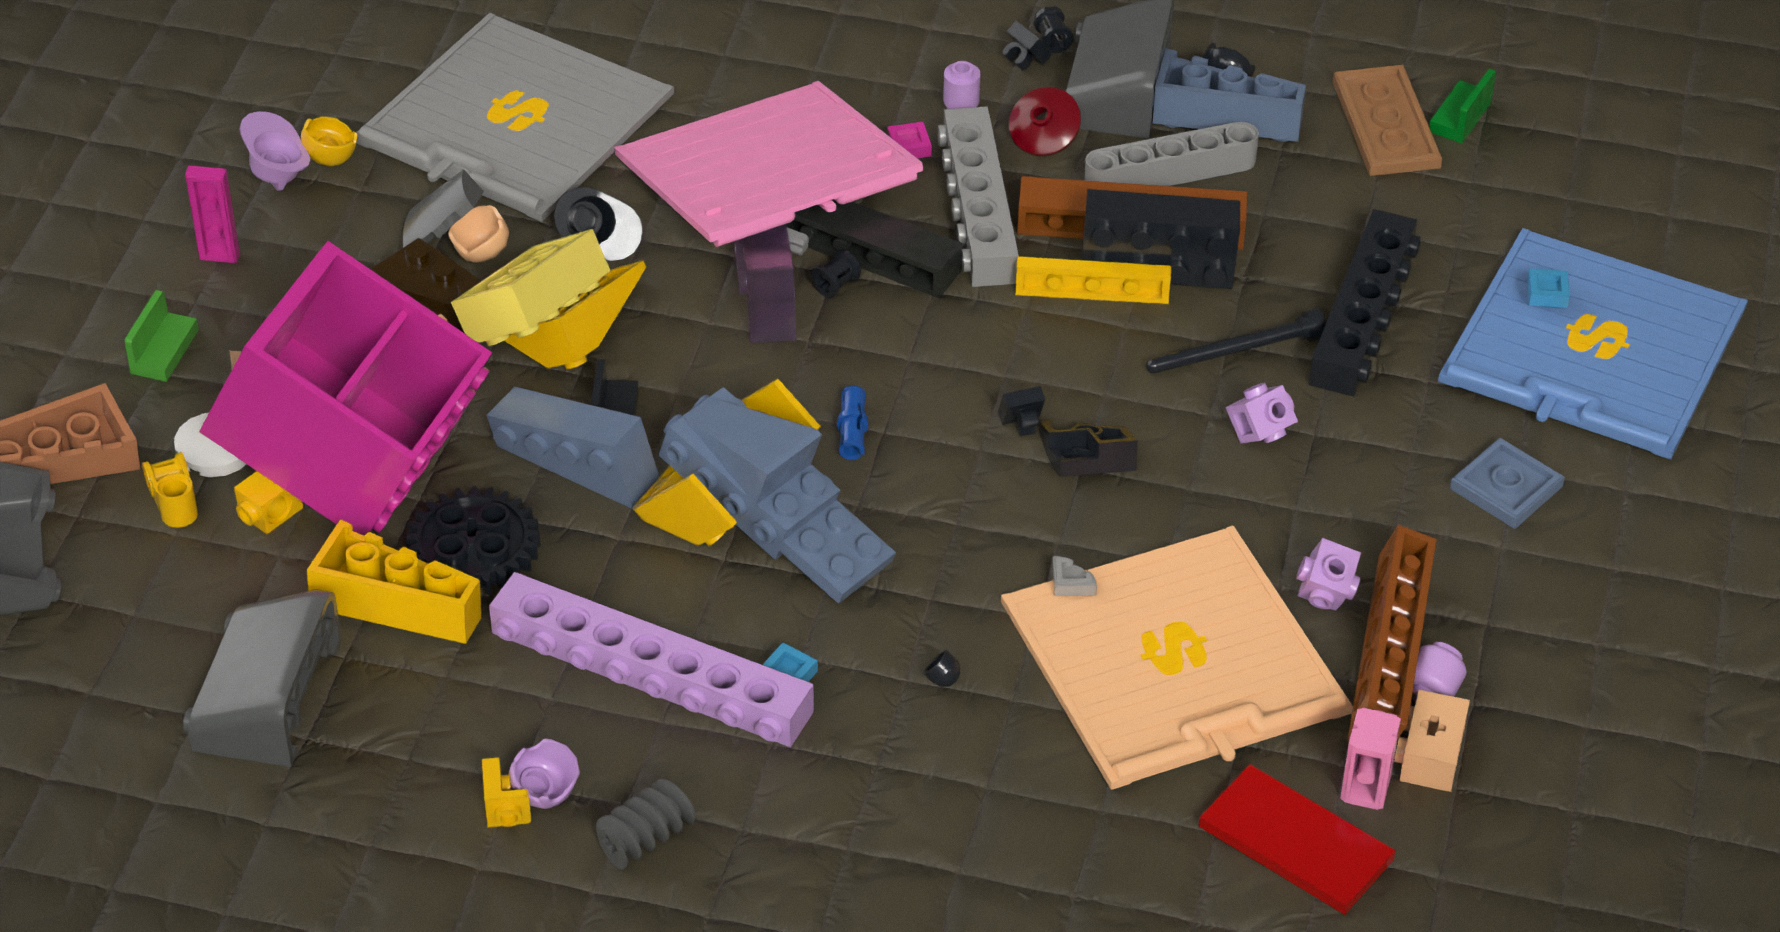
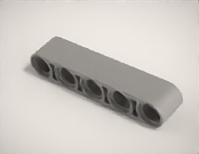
M1234 122L1096 149L1088 153L1085 158L1084 181L1172 186L1247 171L1253 168L1256 163L1259 132L1250 123Z

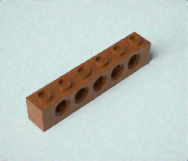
M1399 524L1378 558L1348 741L1350 740L1357 709L1366 708L1397 715V717L1401 718L1398 738L1408 724L1437 539Z

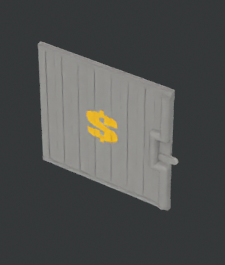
M489 13L370 121L363 125L356 132V144L368 149H374L428 172V180L431 182H435L439 178L448 181L464 169L484 191L482 196L543 222L556 209L557 203L564 194L574 188H578L615 152L614 147L622 145L674 94V86L662 83Z

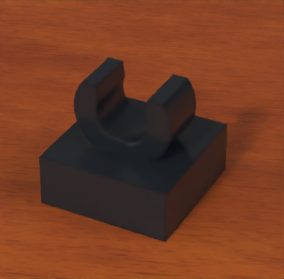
M1015 21L1007 30L1014 42L1005 46L1003 54L1011 61L1017 54L1021 53L1015 63L1022 71L1030 66L1032 58L1043 66L1052 56L1042 41L1019 22Z
M1041 386L1003 394L998 409L1002 425L1016 422L1020 437L1035 434L1034 426L1039 424L1038 417H1040L1045 403Z

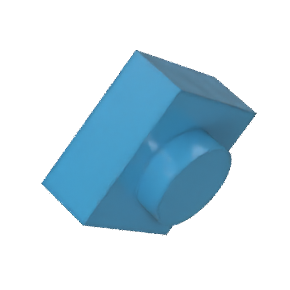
M1529 269L1527 278L1529 306L1568 308L1570 299L1568 271Z
M782 643L763 664L766 667L809 682L818 672V660L785 643Z

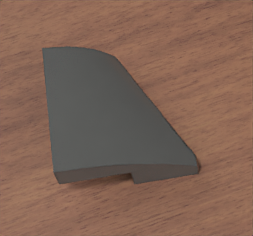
M464 169L410 209L404 223L403 247L417 238L422 239L426 243L435 237L439 239L452 225L474 208L484 191Z

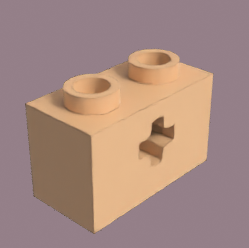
M1424 690L1418 691L1415 706H1410L1408 724L1404 730L1409 731L1408 738L1399 737L1394 762L1402 764L1400 781L1451 792L1470 700Z

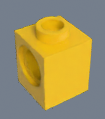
M258 471L234 487L237 500L236 511L240 519L248 526L255 525L266 534L303 509L301 500Z

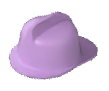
M257 111L249 113L242 119L240 132L249 151V165L252 173L257 178L271 183L277 191L283 190L286 183L292 181L299 171L309 166L310 156L301 143L298 133L290 122L271 112Z

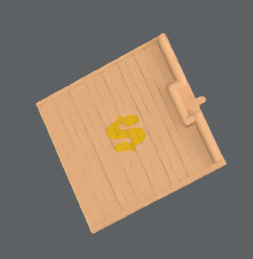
M1234 526L1089 569L1088 571L1093 574L1096 580V595L1055 596L1053 580L1001 595L1002 605L1111 790L1219 754L1225 761H1232L1235 758V749L1329 719H1337L1352 714L1353 706Z

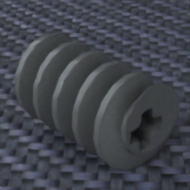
M659 779L652 784L651 788L642 790L638 797L630 798L625 802L624 806H618L611 811L610 815H604L598 819L596 824L597 837L601 848L610 862L616 868L623 870L628 866L627 856L634 861L642 857L640 846L650 852L655 849V839L662 843L669 839L668 829L677 834L683 830L682 821L689 825L694 823L696 817L695 810L688 797L677 785L667 779Z

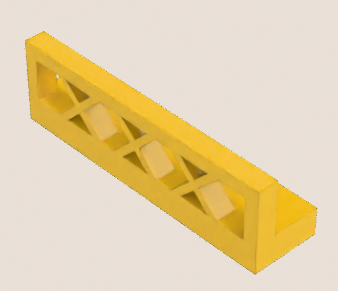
M1018 256L1015 295L1168 304L1171 266Z

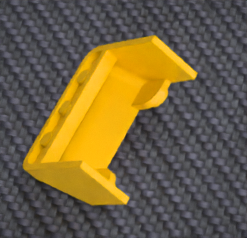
M779 379L742 399L749 409L817 430L821 427ZM671 466L663 472L632 508L644 522L696 546L703 543L711 546L737 523L694 474L683 478Z

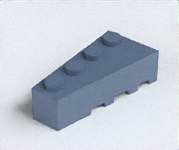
M514 387L486 415L493 438L498 447L631 509L659 478L641 417L519 387Z

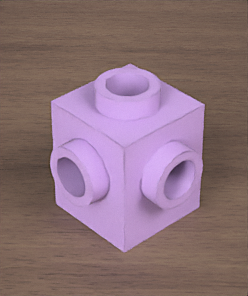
M1265 382L1257 384L1243 391L1245 398L1226 407L1241 444L1261 440L1264 443L1275 441L1287 434L1284 428L1298 422L1294 413L1293 400L1285 391L1283 385L1267 388Z
M1322 538L1311 552L1310 557L1305 556L1300 564L1296 579L1302 581L1298 596L1308 600L1311 605L1317 608L1335 611L1345 599L1352 600L1360 582V577L1356 576L1355 572L1361 552Z

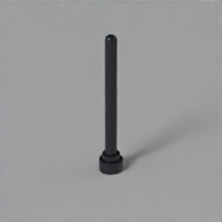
M1320 309L1304 311L1300 317L1295 318V322L1151 358L1146 363V369L1150 373H1159L1299 337L1300 340L1307 339L1308 342L1320 340L1326 322Z

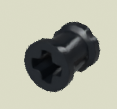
M1055 6L1039 10L1035 14L1033 22L1037 32L1042 34V43L1050 53L1063 52L1073 42V33L1064 24L1065 16L1062 10ZM1045 18L1047 19V21H1048L1049 24H1045V22H1044V19H1045Z
M841 249L834 254L833 259L826 265H819L813 268L810 277L816 290L824 297L831 298L839 292V288L846 282H853L860 278L861 267L855 256L849 251Z

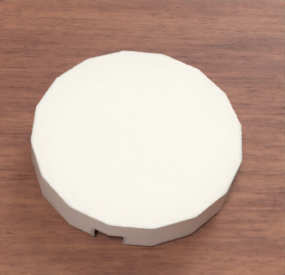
M203 413L190 418L179 427L174 437L175 453H183L189 472H191V468L192 470L199 471L200 476L218 477L239 471L246 465V463L199 432L209 413Z

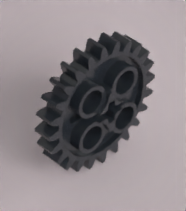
M473 486L470 494L464 495L460 488H456L455 497L449 498L446 494L441 493L440 504L427 501V512L416 511V522L408 523L409 534L405 535L406 546L408 549L417 552L419 560L428 564L436 560L479 579L480 588H483L487 595H491L492 585L497 584L500 588H503L507 582L506 579L510 578L514 572L521 574L520 570L531 571V560H538V547H541L538 520L533 518L531 507L523 509L521 498L510 502L508 491L496 497L494 496L493 487H489L485 494H479L477 487Z

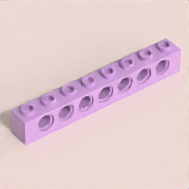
M516 572L512 574L489 605L492 633L506 641L519 643L536 650L542 655L553 656L571 663L579 669H587L608 677L616 683L629 685L648 693L652 697L663 698L681 705L691 712H699L720 720L728 726L744 729L761 736L767 741H775L791 747L814 712V689L812 683Z

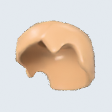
M491 205L477 206L450 227L448 236L463 259L467 262L477 263L497 257L507 246L509 229L495 207Z

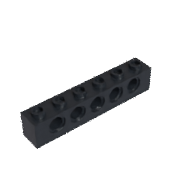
M1373 209L1313 354L1309 379L1310 386L1354 397L1360 382L1367 383L1372 367V360H1369L1370 356L1375 358L1378 356L1382 342V335L1379 333L1380 331L1387 332L1392 316V310L1389 308L1390 306L1397 307L1402 291V285L1399 283L1400 281L1407 282L1412 264L1409 258H1416L1419 251L1421 236L1415 235L1417 219Z

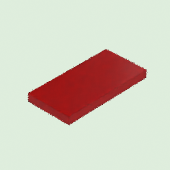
M1251 764L1200 816L1199 820L1200 828L1344 915L1395 858L1396 850Z

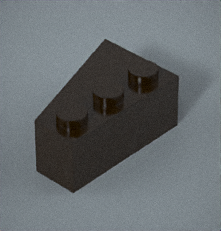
M417 238L371 269L435 314H442L448 323L464 333L451 302L480 283L481 280L422 239Z

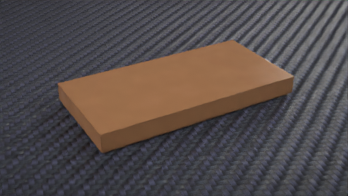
M1404 65L1333 72L1332 82L1369 176L1441 168V154Z

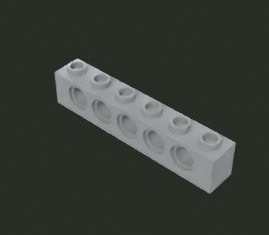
M988 107L945 109L944 125L937 126L939 147H945V149H942L943 171H950V174H947L948 196H955L951 200L953 221L960 222L956 224L957 241L962 243V246L965 248L962 249L963 272H969L972 287L1016 284L1017 258L1019 255Z

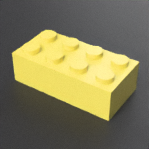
M593 229L531 247L453 300L451 304L464 333L478 343L486 341L487 346H491L506 340L509 334L516 333L518 338L534 333L539 329L538 323L553 319L560 314L558 308H564L580 300L578 294H583L597 288L600 285L598 280L609 273L610 268Z

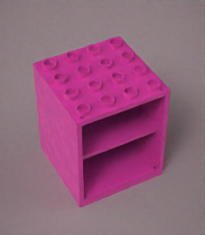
M327 241L244 346L199 432L336 525L341 519L352 524L353 531L365 536L372 530L380 533L391 518L396 507L402 503L416 479H419L432 460L431 458L440 450L450 432L461 418L463 411L490 371L484 365L492 352Z

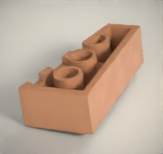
M106 383L0 421V462L49 471L50 484L140 470L137 440Z

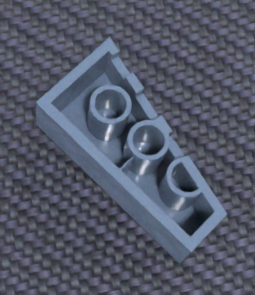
M1165 48L1155 86L1152 123L1162 124L1169 128L1203 129L1234 122H1247L1258 129L1259 137L1272 138L1279 142H1298L1303 118L1306 85L1262 73L1255 78L1249 77L1240 67L1229 65L1224 70L1208 66V59L1194 56L1192 61L1177 57L1178 51Z

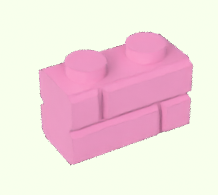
M1366 708L1357 709L1348 744L1340 797L1344 803L1376 810L1383 809L1392 775L1401 718L1397 717V715Z

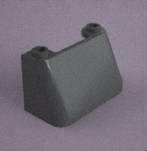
M1144 0L1086 15L1084 22L1078 21L1075 43L1079 44L1067 90L1063 91L1070 94L1079 106L1081 112L1080 129L1149 139L1152 129L1151 119L1155 86L1165 48L1170 49L1174 0Z
M0 462V616L47 609L51 602H57L61 592V578L56 577L54 568L44 567L41 521L45 512L51 513L56 498L55 489L50 488V473L45 470Z
M312 590L239 605L234 613L227 615L224 625V637L194 707H189L184 716L183 729L185 733H189L192 752L292 767L298 749L297 745H291L290 732L294 730V727H300L302 722L301 702L319 657H328V654L336 655L342 641L336 597L333 592Z

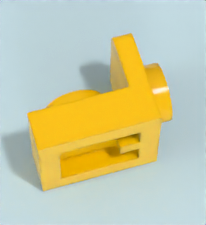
M499 757L482 759L487 826L511 827L530 823L529 791L527 789L511 790L509 774L501 775Z

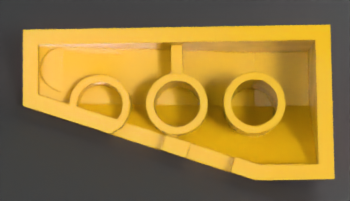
M644 260L610 270L609 273L598 280L600 285L597 288L583 294H578L579 301L567 307L558 308L560 312L558 316L538 323L539 329L520 338L517 337L516 333H512L504 341L548 369L564 365L565 369L568 370L584 364L587 361L586 355L600 345L646 269Z

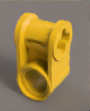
M175 453V458L150 464L148 461L142 462V469L149 493L155 500L162 521L166 525L175 528L192 524L198 516L193 483L183 453Z

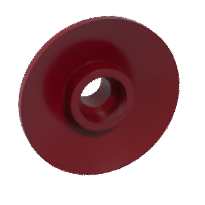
M1054 87L1038 88L1025 94L1015 104L1009 118V131L1015 144L1024 152L1035 156H1049L1064 150L1074 141L1081 126V112L1074 98L1067 92ZM1048 113L1045 119L1036 120L1040 114Z

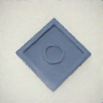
M1498 438L1451 479L1450 489L1516 529L1563 487L1565 477L1502 438Z

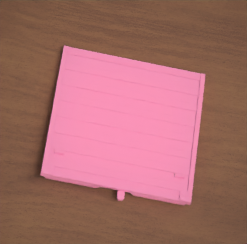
M820 81L614 147L615 155L709 242H713L716 247L790 223L795 218V212L815 205H819L826 212H833L837 209L836 203L832 201L833 199L839 204H846L915 181L917 173L923 171V165L919 159Z

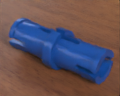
M848 386L841 392V413L837 417V428L840 432L839 454L848 460L859 459L861 454L864 455L865 453L864 433L868 429V417L865 413L866 392L858 386Z

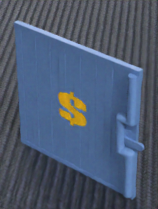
M1522 228L1442 368L1438 382L1453 387H1460L1535 412L1538 421L1544 422L1550 417L1651 451L1652 454L1671 460L1747 307L1748 300ZM1529 269L1568 271L1570 291L1568 308L1529 306L1527 286Z

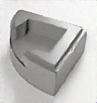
M1053 556L1052 568L1055 596L1096 595L1097 584L1095 577L1090 571L1087 570L1086 572L1081 567L1073 564V560L1070 558Z

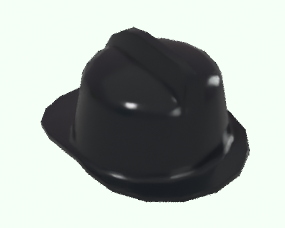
M588 187L574 188L564 194L556 206L554 214L555 226L560 236L566 237L593 229L606 260L614 261L626 258L634 253L641 242L642 225L635 210L596 189Z

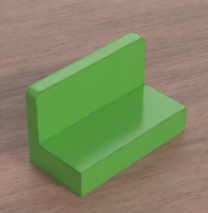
M155 290L126 336L125 347L131 374L167 382L199 328L196 318L168 312L164 291Z

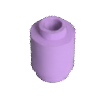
M958 61L946 67L944 71L943 102L947 109L973 108L979 105L980 70L977 66L967 61Z

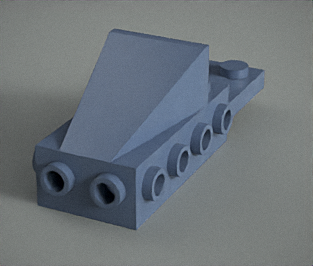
M724 387L711 396L708 394L702 396L694 404L692 410L683 416L681 414L675 415L665 426L664 433L666 435L659 456L683 478L694 474L737 521L736 525L775 560L781 555L786 556L838 604L893 561L896 552L837 500L840 489L834 485L829 477L823 475L811 464L822 436L817 429L749 409L742 400L734 397Z

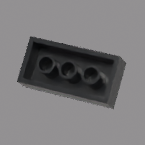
M1087 189L1081 260L1171 266L1170 284L1233 289L1240 235V201Z

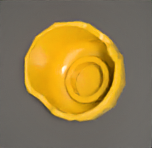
M321 116L306 120L300 139L312 161L318 165L333 167L343 164L352 156L357 143V133L352 132L348 125L337 118Z

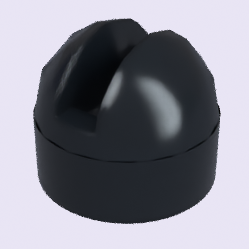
M946 649L930 662L923 674L932 683L940 687H949L956 683L960 677V665L958 660Z

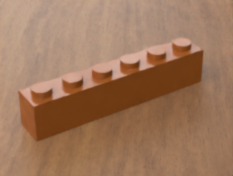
M1025 176L1021 178L1017 232L1020 235L1083 239L1087 189L1239 200L1240 235L1238 250H1243L1247 191Z

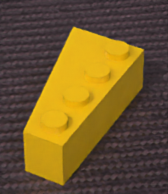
M341 519L307 569L308 591L322 590L333 592L336 597L338 615L464 644L467 643L481 620L479 579L436 560L429 564L417 558V552L406 547H402L398 551L384 545L383 537L368 532L365 536L354 532L352 524Z

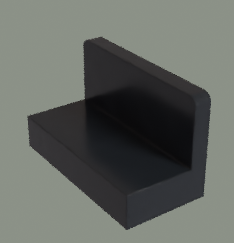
M597 359L591 405L636 416L639 396L638 381L607 380L606 359Z

